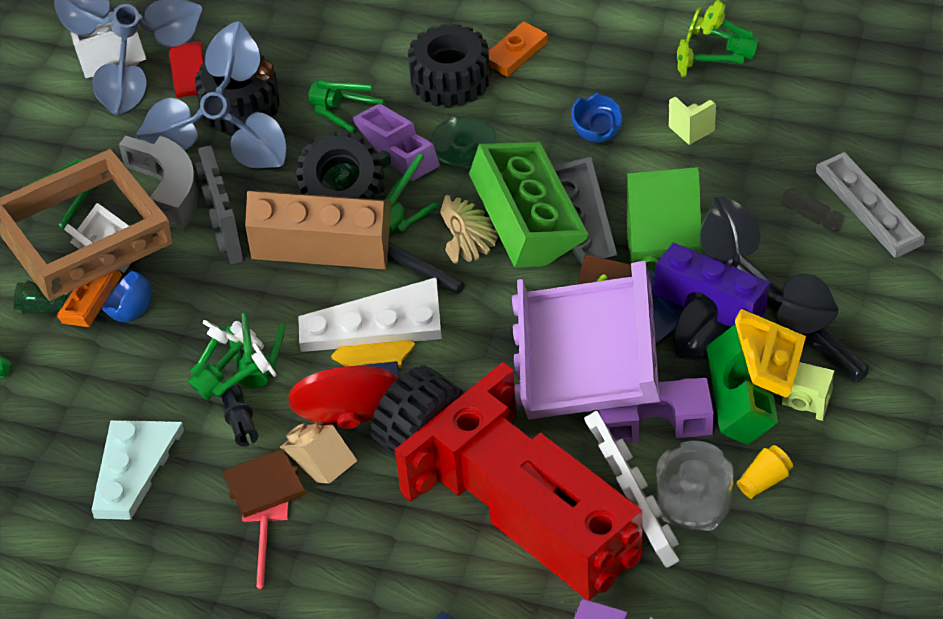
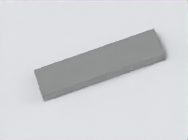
M846 152L817 164L816 173L894 258L924 245L925 236Z

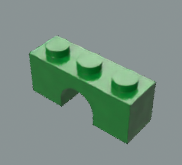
M734 324L706 347L720 433L749 445L778 423L773 393L752 384L736 324Z

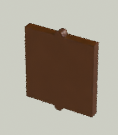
M283 449L222 471L230 488V498L236 500L244 518L305 495V490L297 477V467H292Z

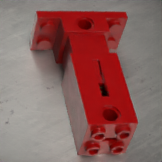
M502 362L395 449L400 492L412 502L420 494L430 491L437 480L458 497L468 490L489 507L490 522L587 601H590L599 592H606L620 573L626 568H633L641 559L642 510L542 433L531 439L511 424L516 416L514 370Z

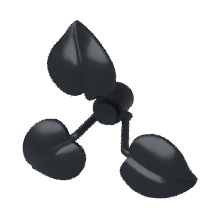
M716 196L702 222L700 244L705 254L710 258L720 262L733 258L729 266L737 268L740 263V255H750L758 249L761 235L760 228L754 216L744 206L731 199ZM798 274L790 278L784 284L783 297L768 293L769 300L781 303L776 312L777 322L781 326L799 334H808L821 330L828 326L838 315L839 308L828 286L821 279L810 274ZM708 297L696 298L689 302L682 310L674 333V349L677 356L708 358L706 346L731 328L717 322L718 309L712 299Z

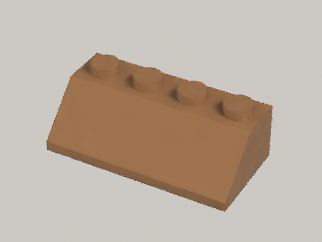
M247 191L245 227L251 259L387 269L391 201Z

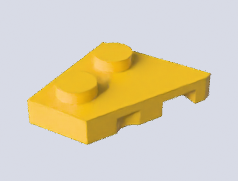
M741 309L736 316L735 324L752 384L787 398L793 388L806 336Z

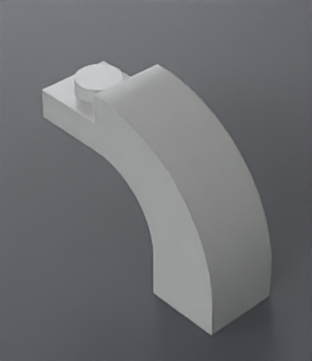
M125 136L119 144L124 166L161 180L150 198L168 218L169 226L183 231L195 214L199 198L195 174L188 154L177 143L163 136H160L155 144Z

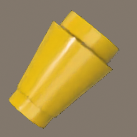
M772 445L769 449L763 448L736 482L737 486L746 497L752 499L789 477V471L793 468V464L787 454L778 446Z

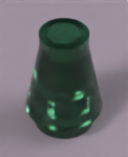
M29 280L26 283L18 282L14 294V310H21L22 314L59 312L67 300V293L49 301L35 282Z

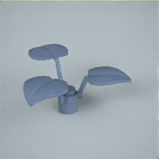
M54 0L58 18L64 27L72 33L84 36L91 35L95 32L98 23L106 25L112 21L113 32L121 37L119 66L115 64L101 66L95 72L92 81L93 92L97 99L113 114L117 115L128 113L140 103L146 91V77L143 70L137 66L125 67L127 38L132 37L137 32L138 24L146 32L154 31V37L160 44L175 47L187 43L192 38L202 12L201 5L190 1L158 0L149 5L145 10L144 21L142 15L130 4H121L115 8L114 12H109L108 0Z
M237 21L223 28L213 38L207 48L205 64L208 72L216 77H224L221 85L216 88V92H209L202 97L200 109L192 117L190 108L183 101L175 98L160 100L149 110L142 126L138 130L136 135L140 140L155 144L159 137L163 136L186 150L196 142L198 137L197 129L193 125L194 122L198 121L203 115L214 120L226 118L240 128L232 136L231 149L234 157L241 164L251 168L281 167L284 164L287 149L286 140L277 121L267 114L256 112L251 114L244 124L229 113L231 109L230 101L223 95V91L230 83L231 78L237 81L248 80L257 72L260 65L261 56L259 48L243 23Z

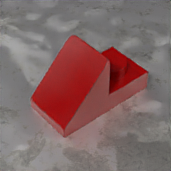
M201 41L170 47L169 56L176 97L197 95L195 75L197 72H200L199 67L204 63Z

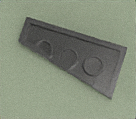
M210 145L198 148L201 162L195 163L199 182L206 181L207 184L201 186L206 205L213 204V208L208 209L213 229H220V232L215 233L219 252L227 253L230 265L243 262L234 214L230 208L227 193H225L212 147Z

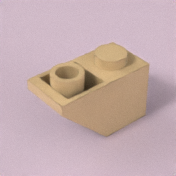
M302 423L286 435L289 440L280 446L285 454L317 483H331L358 461L333 425H318L317 423L305 425V423Z

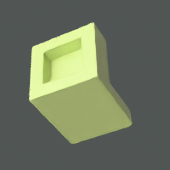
M677 97L669 100V127L688 145L715 131L716 104L712 100L700 106L694 103L688 107Z

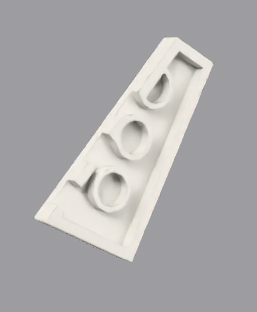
M436 278L298 316L301 352L338 349L340 346L442 339Z
M598 411L586 416L584 419L599 442V447L615 473L624 494L629 501L642 510V527L655 552L666 568L677 563L680 560L673 547L679 543L668 524L661 526L657 518L662 516L663 513L653 495L646 498L642 489L647 487L648 484L638 466L630 468L627 461L632 459L633 456L623 438L618 441L614 439Z

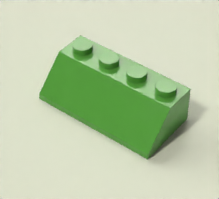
M540 142L479 144L469 175L514 268L547 266L587 240L588 233Z

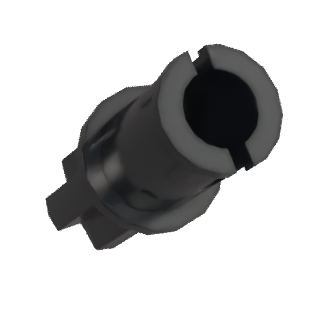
M233 385L221 396L226 410L224 418L226 423L232 427L236 444L246 447L250 446L246 434L249 433L251 442L254 444L258 439V433L251 419L253 416L251 406L245 402L240 386Z

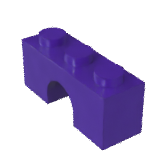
M673 242L656 263L653 294L682 307H685L697 292L705 294L717 306V322L732 327L741 309L763 318L766 314L770 282Z

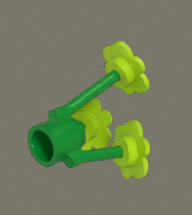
M716 0L714 5L707 9L704 18L700 16L702 8L699 7L696 10L693 21L690 22L686 42L685 39L680 40V46L677 50L678 71L681 77H685L687 67H692L693 61L734 62L742 65L744 59L751 60L758 44V35H754L753 31L743 29L724 19L725 4L720 0ZM721 25L733 32L728 33L717 28ZM703 31L705 35L712 34L727 39L726 50L731 51L732 55L693 54V50L689 48L688 42L692 39L693 34L699 36L700 32Z

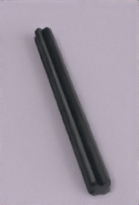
M740 255V263L737 269L770 282L769 293L783 297V290L746 257ZM733 258L722 263L731 265ZM768 299L767 305L777 312L781 303ZM826 327L813 333L802 334L853 381L859 382L867 376L869 365Z

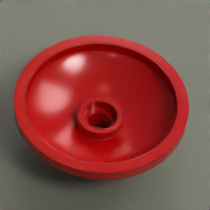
M345 366L324 370L310 375L294 385L289 392V405L293 412L307 421L320 425H333L342 429L354 428L374 418V412L381 398L398 377L386 369L373 366Z

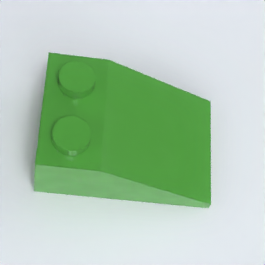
M698 167L628 173L627 245L630 265L634 262L646 261L647 268L655 272L656 263L673 242L702 254L700 244L701 209Z

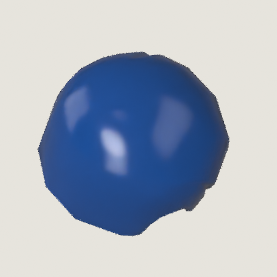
M595 93L593 96L585 99L579 97L571 109L574 129L582 139L588 142H605L615 137L621 130L623 124L622 110L613 98L599 93Z
M130 271L110 294L102 310L118 322H131L142 317L149 309L153 296L150 281L140 273Z

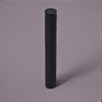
M389 242L388 257L428 279L436 278L437 284L457 295L464 289V282Z

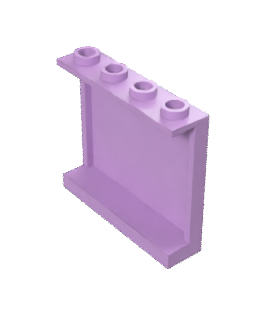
M646 261L631 263L632 277L531 292H527L523 279L517 280L518 294L512 295V305L515 316H518V324H513V335L516 346L519 345V353L514 354V367L517 376L520 375V384H515V398L517 405L524 407L528 420L660 402L652 285Z

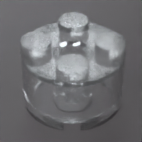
M703 441L683 442L679 448L671 452L668 449L660 457L656 468V502L663 513L660 516L661 519L685 529H702L704 531L716 529L719 522L728 514L732 504L733 466L731 462L727 461L723 456V451L717 446Z

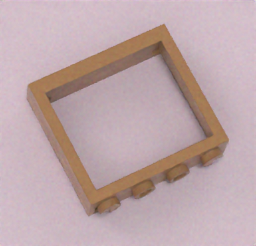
M111 149L0 198V236L49 301L172 244L168 218ZM109 180L115 182L144 218V220L49 264L45 263L16 224V222ZM57 279L58 282L52 284V281Z

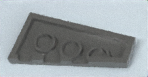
M592 157L553 166L588 233L587 240L571 249L581 266L585 255L619 262Z

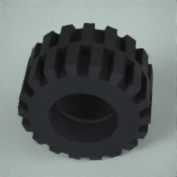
M442 24L437 28L433 26L427 29L428 32L418 34L417 39L412 40L410 49H408L411 86L416 96L420 95L421 100L424 102L431 101L433 106L445 105V108H452V105L460 107L464 106L465 102H474L477 100V95H483L486 92V87H489L491 77L488 43L486 39H483L482 34L473 32V28L468 26L463 28L460 24H454L453 26Z
M260 54L261 59L271 62L269 59H265L264 55ZM205 63L199 67L200 72H197L195 75V87L199 106L202 97L209 92H216V88L224 80V77L211 75ZM276 73L271 76L269 81H263L254 76L245 81H237L231 78L230 83L223 91V95L230 101L231 109L229 113L244 124L253 113L260 112L272 117L279 110L280 97ZM204 115L202 116L210 127L215 126L218 131L228 130V133L234 134L240 130L238 126L226 118L214 120Z
M343 130L341 136H337L335 131L328 132V138L322 139L321 135L314 138L316 142L314 146L308 143L304 148L306 156L300 155L298 159L300 168L296 169V177L299 181L298 186L302 194L381 200L379 193L384 192V171L373 146L369 141L365 143L362 136L356 134L352 138L349 131ZM346 163L354 165L360 170L357 181L346 190L332 191L322 185L325 173L335 165Z
M421 365L419 368L417 366L411 368L407 373L402 374L381 398L371 423V429H373L371 432L372 438L375 439L377 444L395 456V449L465 392L431 367Z

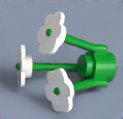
M207 320L203 321V324L210 328L207 334L212 339L197 364L190 370L193 376L187 383L205 400L209 401L214 395L220 398L227 389L257 369H260L262 373L269 370L273 377L277 376L269 363V356L264 355L261 351L264 348L263 343L250 329L252 351H256V353L251 355L254 362L221 383L225 378L221 373L222 369L241 349L244 350L242 323L235 321L232 324L230 330L234 334L233 336L225 331L224 326L218 327ZM228 339L235 342L233 347L215 366L209 363L205 367L219 341L223 344H226Z

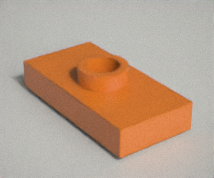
M523 21L489 50L490 68L506 77L510 76L548 43V34Z
M119 269L74 289L57 314L61 323L90 327L121 278L122 274Z

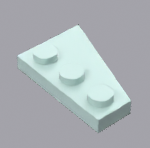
M110 421L92 505L94 519H132L152 485V477L158 467L165 464L169 457L168 451L173 442L179 440L183 434L184 427L182 422Z

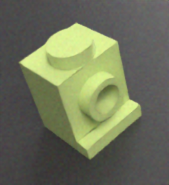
M799 362L793 388L787 398L782 396V405L800 411L805 410L816 413V419L823 421L832 395L834 370Z

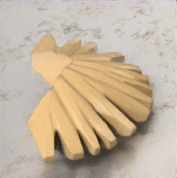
M446 195L440 213L444 223L454 236L452 241L446 244L445 248L453 263H458L459 254L467 262H471L472 258L474 260L479 259L478 252L486 255L490 253L489 247H494L498 236H496L498 233L491 218L483 216L485 214L484 210H474L475 204L467 205V200L460 203L461 198L458 197L452 202L450 196Z

